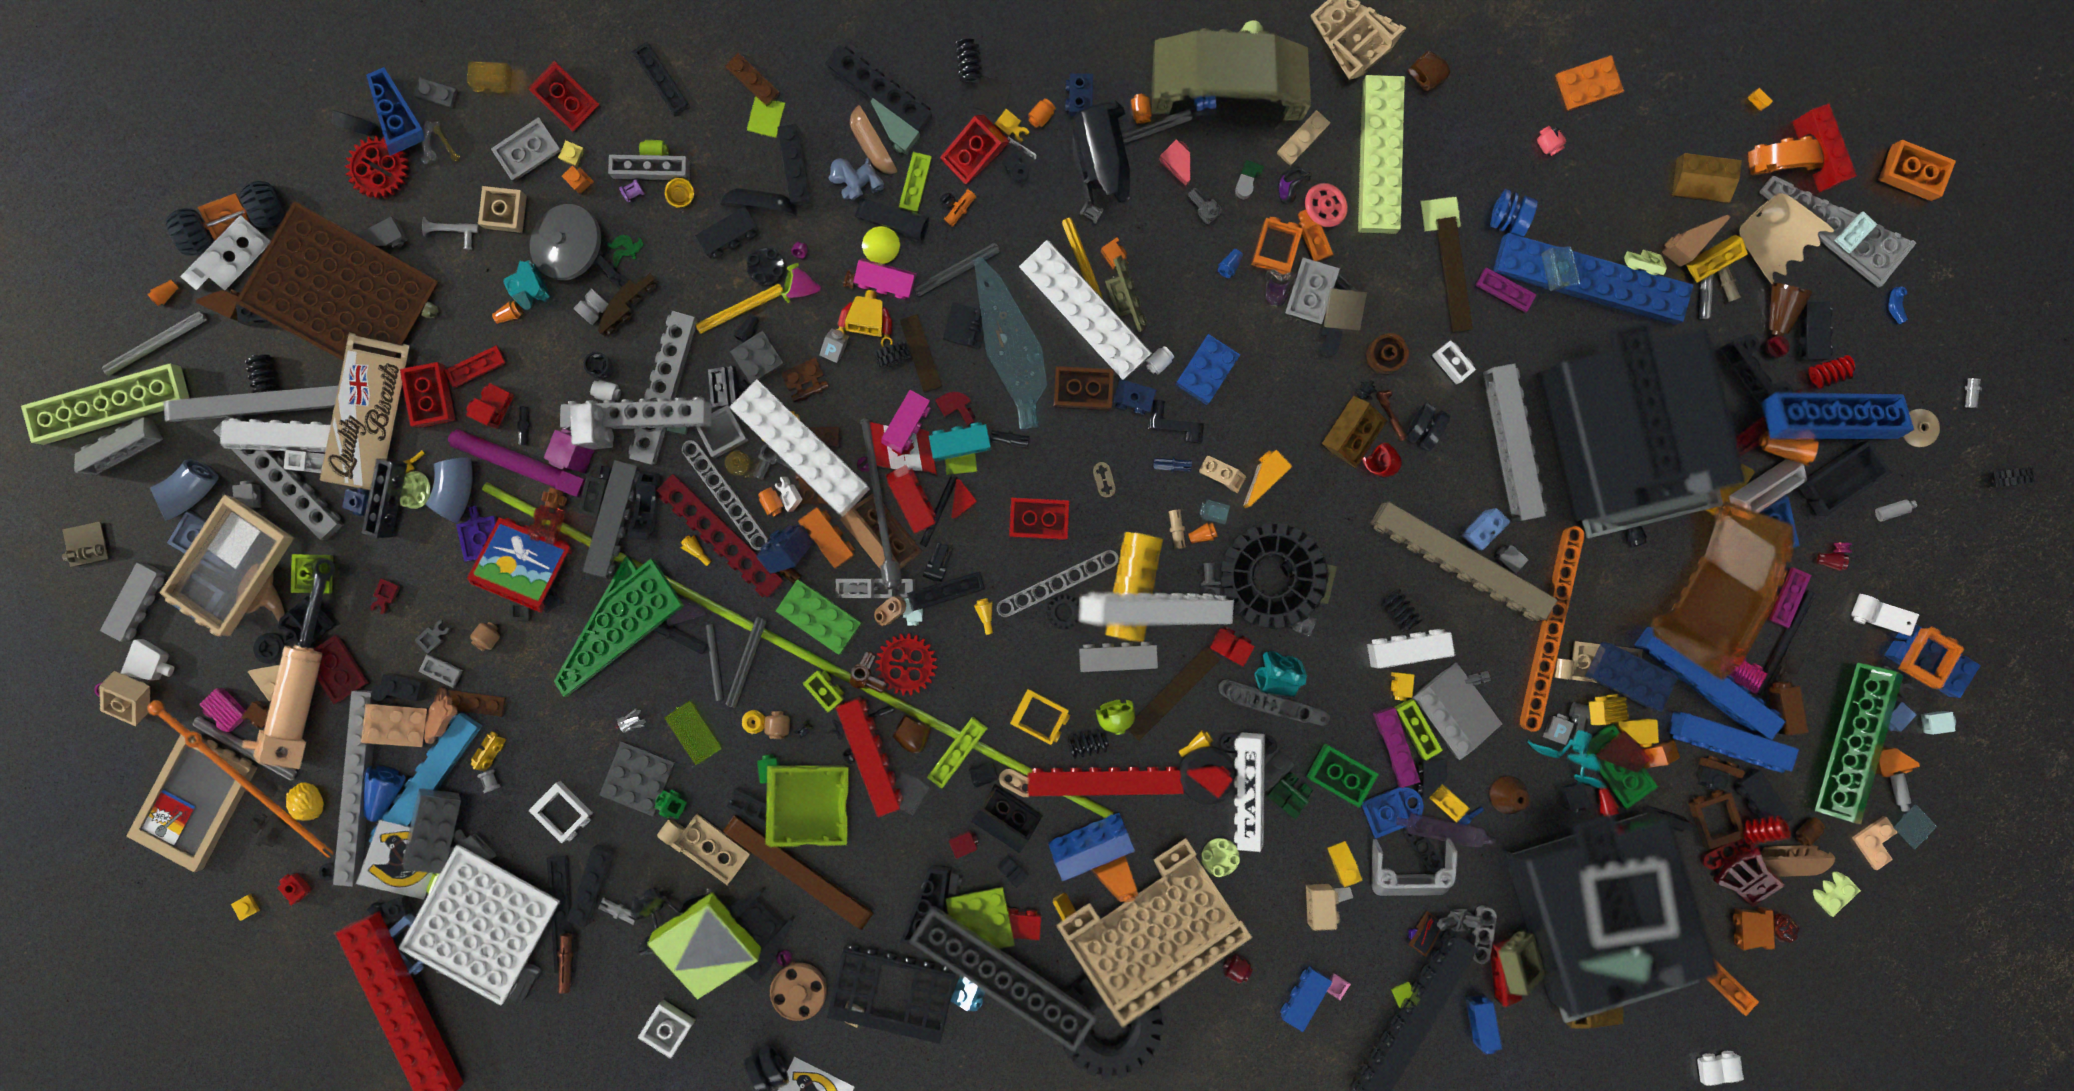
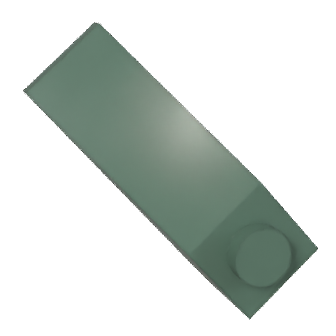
M873 98L871 104L891 144H893L891 147L901 154L903 152L907 155L920 138L919 132Z
M1632 948L1631 951L1621 950L1583 960L1580 962V965L1590 970L1646 981L1651 957L1645 955L1644 950Z

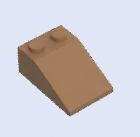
M1723 216L1688 230L1683 234L1678 233L1665 243L1664 246L1666 248L1662 253L1678 267L1691 262L1729 220L1730 216Z

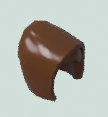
M1428 50L1408 69V72L1424 90L1429 91L1449 77L1450 68L1443 58Z
M904 715L894 731L893 738L907 752L913 754L922 753L928 742L931 726L925 722H916L907 715Z

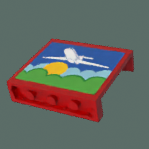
M499 517L467 579L474 586L542 613L545 607L543 601L567 554L571 555L572 550L569 544L563 540H553L546 533H536L529 526L523 525L522 527L517 525L512 519H502Z

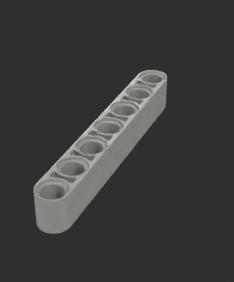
M686 441L682 446L684 456L754 549L761 551V547L756 545V540L762 536L765 543L770 540L768 535L703 447L695 441ZM691 445L696 446V452L693 455L688 453V448ZM702 460L708 462L705 470H701L699 467ZM714 475H717L719 477V483L713 486L711 484V478ZM724 491H729L731 494L730 499L727 501L722 499ZM736 506L742 508L740 516H735L733 513ZM748 521H751L754 526L750 532L745 530V524Z
M1108 550L1000 601L997 605V612L1002 617L1011 616L1114 567L1118 563V555L1116 552ZM1106 554L1114 555L1115 561L1113 564L1105 563L1104 557ZM1089 562L1097 564L1096 572L1090 573L1087 570ZM1072 570L1079 571V580L1073 581L1070 579L1069 574ZM1055 578H1060L1063 581L1062 588H1053L1052 581ZM1038 586H1042L1046 590L1045 596L1041 598L1035 595V589ZM1022 594L1028 597V603L1024 606L1019 605L1017 602L1018 596ZM1001 604H1010L1011 611L1008 614L1002 613L1000 611Z

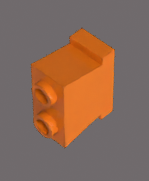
M1758 907V911L1735 908L1733 922L1736 925V933H1734L1736 946L1742 950L1757 947L1775 949L1773 910L1766 907Z

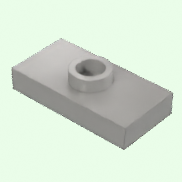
M426 654L419 672L455 688L463 670L430 654Z

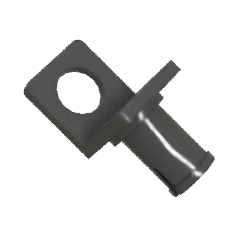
M1203 563L1205 581L1200 583L1201 595L1208 589H1213L1216 595H1220V584L1222 583L1216 580V563Z

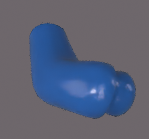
M1902 286L1895 287L1891 291L1888 306L1889 312L1898 324L1908 320L1903 307V298L1907 295V289Z

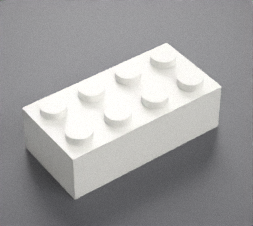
M1444 629L1429 630V634H1425V632L1410 633V637L1407 638L1406 635L1392 636L1389 641L1383 638L1373 639L1371 644H1367L1370 665L1374 668L1455 656L1451 633L1445 632Z

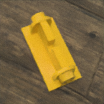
M494 731L487 733L481 743L485 750L478 748L471 758L472 762L470 764L474 766L473 769L486 772L507 739L497 737L498 734Z

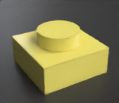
M565 141L558 158L578 167L585 149Z

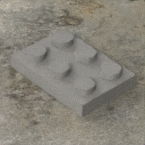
M539 117L491 148L513 182L561 151Z
M1302 258L1285 313L1322 324L1327 310L1330 288H1334L1340 269Z

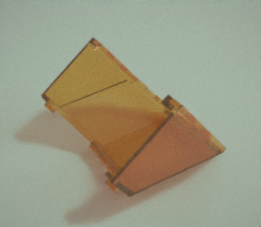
M1724 501L1723 505L1715 511L1716 524L1706 554L1700 558L1697 571L1692 572L1688 587L1683 588L1679 603L1676 602L1672 610L1665 615L1661 614L1659 617H1655L1651 624L1653 635L1722 681L1726 679L1727 674L1730 675L1735 671L1736 666L1740 667L1776 604L1779 596L1776 594L1778 586L1783 585L1787 573L1784 570L1786 561L1790 562L1793 556L1794 526Z

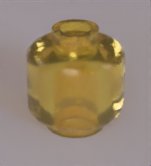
M739 450L732 451L726 456L725 467L731 474L743 476L751 468V459L745 452Z

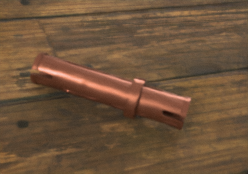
M562 933L560 935L558 993L562 994L571 992V957L574 955V951H572L573 934Z

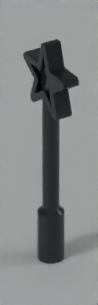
M889 705L868 716L869 718L882 717L895 712L893 706ZM832 720L834 728L829 731V734L836 733L838 739L841 740L843 733H845L842 722L838 723Z

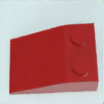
M556 61L528 87L572 131L599 105Z
M984 114L975 115L942 154L940 159L967 185L1001 153L1010 141Z

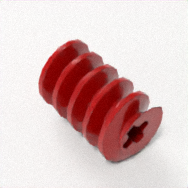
M1846 355L1836 360L1824 362L1822 365L1818 364L1815 367H1809V376L1811 381L1819 389H1822L1824 384L1828 387L1831 386V382L1837 384L1839 380L1843 382L1846 378L1852 379L1855 363L1851 356Z
M1781 815L1777 816V821H1775L1774 817L1770 816L1769 823L1766 818L1761 819V824L1758 819H1754V825H1752L1750 820H1747L1744 827V838L1748 845L1753 843L1759 844L1760 842L1766 843L1768 840L1774 842L1776 839L1779 841L1784 838L1789 839V826Z

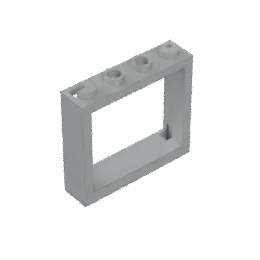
M1659 857L1646 858V862L1639 863V860L1626 861V865L1619 866V863L1606 864V868L1599 869L1598 866H1590V868H1586L1587 871H1580L1593 945L1602 947L1679 935L1666 861L1659 860ZM1657 869L1667 925L1602 934L1593 879Z

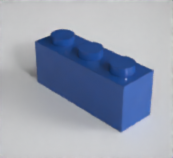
M1309 966L1308 970L1305 969L1300 976L1301 982L1298 987L1295 986L1290 994V1001L1285 1003L1280 1011L1282 1013L1281 1017L1285 1022L1304 1032L1332 984V980Z

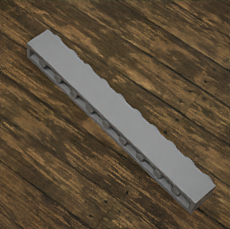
M355 690L351 692L333 885H357L356 883L363 865L367 819L363 815L365 772L368 767L372 766L374 744L361 743L365 705L378 704V701L372 698L371 691Z

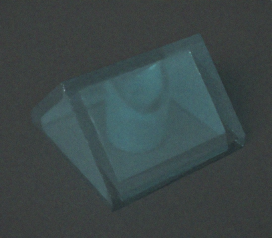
M1571 247L1550 248L1541 254L1550 291L1580 284Z

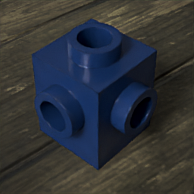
M362 488L346 489L342 508L353 511L354 515L365 516L370 490Z

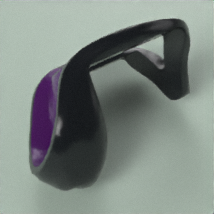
M1297 166L1286 170L1281 175L1278 184L1280 199L1285 203L1294 202L1296 199L1295 185L1304 179L1310 181L1311 172H1305ZM1296 171H1299L1302 174L1298 179L1292 181L1286 180L1291 174H1293Z

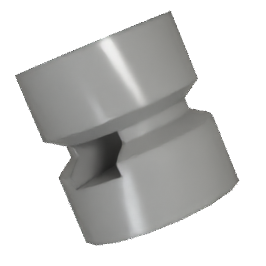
M591 289L585 295L586 300H580L574 309L593 325L599 319V313H604L609 303L595 290Z

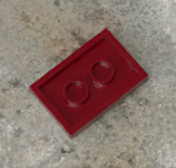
M338 635L333 636L314 649V651L322 653L317 679L334 705L350 696L352 691L359 690L368 684L365 676Z

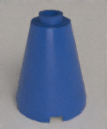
M370 766L365 772L363 815L371 822H377L382 819V816L389 809L405 782L404 775L401 777L398 775V770L386 766H377L376 769H371L372 766Z

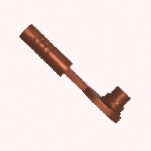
M1390 390L1377 392V399L1390 417V422L1400 441L1404 440L1406 434L1390 408L1388 399L1392 396V392Z

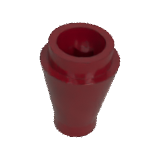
M1844 552L1818 554L1817 564L1838 571L1846 570L1848 567L1849 555H1845Z

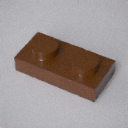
M1710 755L1708 759L1701 757L1699 765L1743 779L1745 771L1738 769L1739 765L1727 762V765L1720 763L1721 759Z

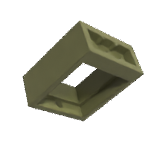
M1517 932L1498 951L1510 994L1528 995L1545 977L1534 934ZM1520 953H1521V956H1522V960H1523V964H1524L1525 970H1523V966H1522L1521 959H1520V956H1519Z

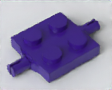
M477 506L469 507L471 519L464 523L456 524L464 562L477 560L497 522L496 516L479 517Z

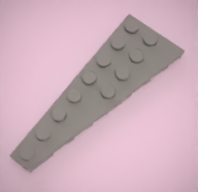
M1776 176L1771 177L1760 190V193L1768 200L1778 193L1786 194L1829 224L1834 229V232H1818L1819 240L1878 288L1886 282L1916 244L1914 240H1908L1902 237L1901 234L1893 233L1878 224L1851 253H1848L1835 239L1858 214L1843 207H1837L1829 203L1828 200H1822L1813 196L1808 191L1800 190L1794 187L1793 184Z

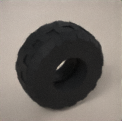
M1201 747L1190 752L1182 761L1180 780L1183 790L1189 798L1200 804L1213 805L1226 800L1232 794L1235 788L1237 769H1235V764L1231 757L1223 750L1216 747ZM1207 764L1217 766L1219 769L1223 766L1231 772L1229 776L1233 780L1218 798L1189 776L1186 771L1188 769L1201 768Z

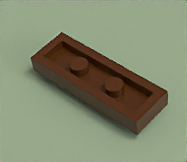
M739 53L725 65L766 107L780 94Z
M447 690V696L452 698V705L457 707V711L504 716L507 697Z

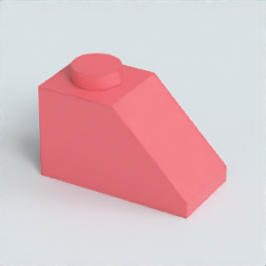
M1176 139L1160 155L1159 161L1187 186L1190 182V152L1184 142H1179Z

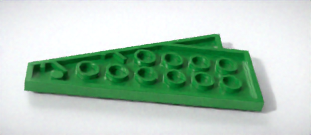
M626 556L554 680L563 697L571 695L684 606L654 559H650L640 568H637L629 556Z

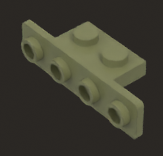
M1120 255L1114 259L1119 276L1107 279L1105 283L1116 314L1120 317L1132 313L1138 332H1141L1146 328L1147 319L1141 312L1140 299L1135 295L1134 281L1131 277L1129 278L1127 261Z

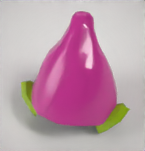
M798 263L787 267L789 271L785 280L784 292L781 291V295L788 303L790 298L804 297L821 289V286L815 283L807 273L797 268L799 266Z

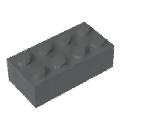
M418 789L402 861L404 870L441 874L447 863L461 802L458 793Z

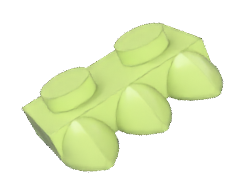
M1836 871L1832 872L1833 880L1836 884L1823 880V888L1826 893L1817 889L1813 890L1817 903L1832 917L1861 891L1849 877Z

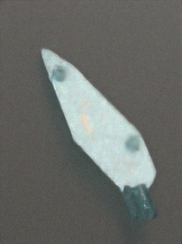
M977 257L974 260L986 354L1017 405L1020 429L1025 427L1032 428V425L1033 427H1039L1036 403L1047 387L1042 347L1001 277L983 258ZM985 281L989 283V287L984 285Z

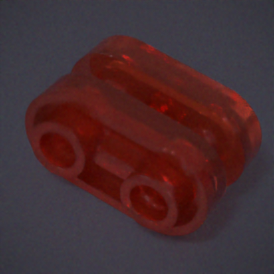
M540 505L539 508H536L533 516L535 519L534 523L530 524L528 528L530 540L539 542L541 537H546V544L555 545L563 524L565 511L556 508L553 514L549 513V506ZM547 520L551 521L548 530L544 529Z

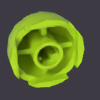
M1121 700L1110 701L1100 706L1101 710L1098 711L1096 709L1100 726L1104 730L1116 735L1125 733L1135 720V710L1133 702L1130 700H1126V703H1121Z

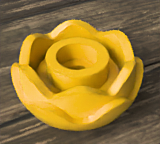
M750 710L742 718V727L750 734H757L765 728V716L758 710Z

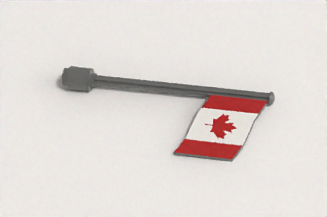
M863 418L859 423L862 424L885 561L880 566L882 581L886 589H896L901 587L902 576L899 563L895 562L892 558L877 467L896 470L907 465L908 469L913 468L915 472H925L937 476L929 440L930 434L929 431L920 429L917 434L913 433L910 438L913 441L909 449H904L902 454L881 443L888 426L872 423L870 419Z

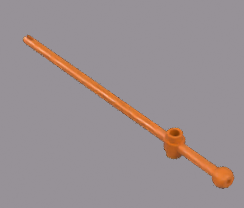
M154 700L147 707L148 712L151 715H159L185 737L187 746L197 747L326 857L330 858L324 851V848L333 855L331 849L203 743L201 734L190 732L165 711L164 704L161 701ZM196 737V741L192 743V738Z

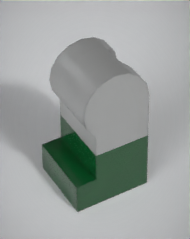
M1249 160L1245 161L1235 190L1238 198L1247 199L1250 197L1254 188L1253 181L1255 175L1261 176L1264 169L1263 165Z

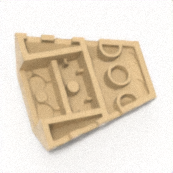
M1327 0L1311 14V18L1349 80L1363 76L1391 51L1406 30V27L1401 24L1397 25L1392 22V19L1386 16L1383 17L1376 13L1374 9L1361 5V2L1358 0Z

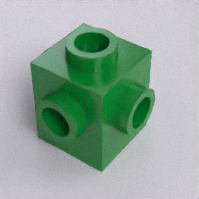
M663 790L657 796L654 808L660 811L659 815L667 819L670 816L679 819L687 802L680 798L681 794L673 790L670 793Z

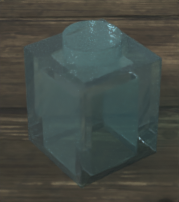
M1207 500L1205 504L1202 503L1199 514L1202 515V520L1225 525L1230 506Z

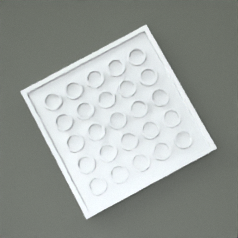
M457 845L399 949L502 1005L560 900L466 848Z

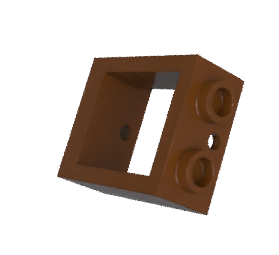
M1792 682L1772 683L1773 686L1767 687L1769 709L1772 708L1781 714L1780 718L1785 721L1777 733L1788 736L1808 733L1800 686H1795Z
M1720 789L1713 791L1712 795L1708 797L1698 796L1694 798L1693 802L1688 803L1703 847L1713 849L1744 838V828L1732 793ZM1725 800L1734 828L1711 836L1701 808Z

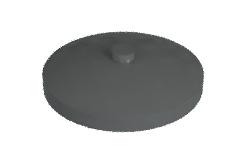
M563 204L550 209L538 220L532 231L530 254L533 263L540 272L556 280H569L580 276L593 264L598 255L601 245L599 224L589 211L578 205Z

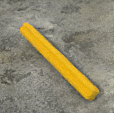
M1066 218L1062 221L1083 278L1103 299L1073 219Z
M777 284L696 323V328L699 333H703L780 296L781 291L784 292L780 284Z

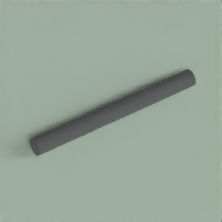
M713 624L706 625L714 692L716 701L723 700L715 633Z

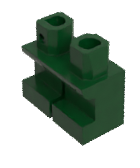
M1289 772L1265 795L1296 820L1301 810L1310 802L1308 798L1313 790L1305 783L1298 791L1294 789L1293 786L1299 778L1292 772Z

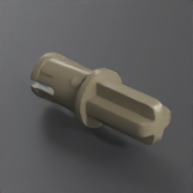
M1726 266L1717 271L1722 282L1721 287H1724L1728 301L1732 302L1741 298L1735 285L1736 279L1733 280L1729 267Z

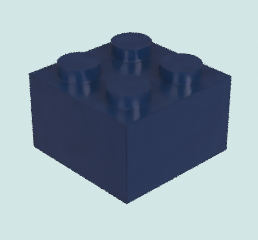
M801 524L793 527L790 525L784 530L774 531L770 535V540L761 546V551L756 557L766 570L772 574L796 566L814 541Z

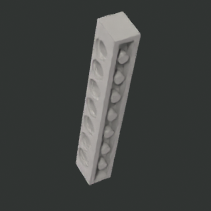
M675 311L668 315L666 320L667 331L661 337L662 348L660 352H657L655 358L657 365L655 370L651 372L650 381L652 382L650 388H647L645 392V399H650L651 402H657L658 398L669 399V401L675 400L698 321L695 317ZM681 328L682 335L675 338L674 331ZM671 347L677 348V353L674 356H669L668 351ZM671 365V372L665 375L663 373L664 367ZM665 383L666 390L663 393H659L658 386ZM635 428L634 436L636 437L634 444L631 443L628 451L630 459L656 466L666 428H653L652 430L648 428ZM645 438L650 440V445L647 448L642 447V441Z
M694 397L693 401H687L686 398H675V401L658 398L657 402H651L650 399H639V402L623 399L621 403H615L614 400H603V403L591 400L586 401V404L602 406V426L612 429L711 426L712 403L705 401V398ZM568 401V404H561L560 428L571 430V406L583 404H580L578 401ZM691 408V414L688 416L687 412ZM655 409V415L652 417V411ZM673 409V414L669 416L670 410ZM617 411H620L619 416L616 418Z
M242 416L226 417L223 420L239 419L241 422H247ZM222 422L213 430L220 438ZM232 449L320 540L328 541L344 525L340 521L341 517L335 511H330L326 507L328 505L326 501L321 497H317L313 493L314 489L310 485L304 484L300 480L301 476L296 471L284 469V459L280 456L277 457L273 453L274 450H256L252 454L251 449ZM268 458L269 465L265 467L264 462ZM280 472H282L283 478L281 481L278 480V474ZM295 485L296 492L292 495L291 488ZM306 499H308L310 502L308 508H305L304 502ZM319 513L323 514L321 522L317 519Z

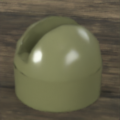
M427 302L422 311V316L430 319L436 317L438 313L437 306Z

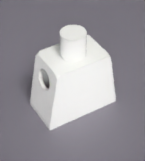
M134 639L120 674L146 680H159L161 675L170 677L174 672V666L166 663L169 657L168 653L144 639Z

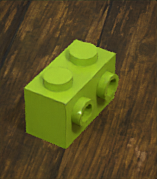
M818 670L803 685L824 709L830 712L845 699L842 696L844 692L838 685L834 686L830 682L832 678L826 671L821 672V670Z

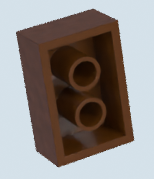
M1056 366L1054 407L1111 410L1114 369Z

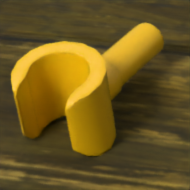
M422 450L410 460L403 461L407 463L406 474L415 470L412 464L425 454Z

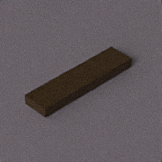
M918 314L901 319L900 323L924 393L942 387Z

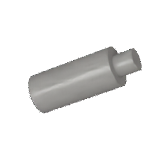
M1907 499L1877 508L1875 514L1877 519L1882 522L1911 513L1912 509L1917 507V503L1915 500L1910 502Z
M1895 772L1893 776H1890L1896 804L1901 806L1902 811H1909V804L1912 802L1905 773Z

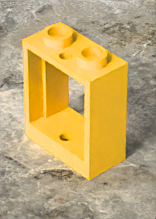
M1027 689L1010 724L1052 745L1053 741L1057 743L1062 733L1059 731L1061 725H1066L1070 718L1068 714L1069 709ZM1032 697L1062 712L1049 737L1020 722Z

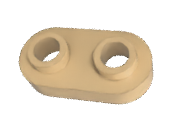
M1006 769L1000 773L999 782L1004 788L1022 797H1030L1028 796V791L1022 790V785L1027 784V777L1012 769ZM1006 775H1010L1012 777L1011 782L1008 783L1005 781Z

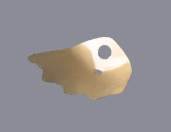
M1778 193L1759 208L1758 212L1755 211L1740 227V237L1743 238L1746 248L1771 284L1774 282L1773 272L1787 275V261H1803L1804 246L1808 244L1820 246L1818 232H1834V229L1798 201L1783 193ZM1762 211L1761 216L1757 217L1756 215Z

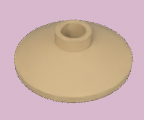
M1925 409L1910 411L1909 414L1914 430L1904 435L1903 438L1907 443L1915 447H1925L1932 444L1937 439L1940 431L1938 419L1932 412ZM1922 424L1925 425V431L1921 428Z

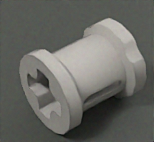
M494 769L477 775L484 786V793L501 787L495 779Z

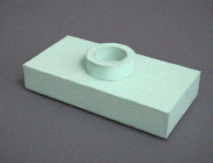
M1863 211L1835 241L1846 252L1851 253L1877 226V223Z

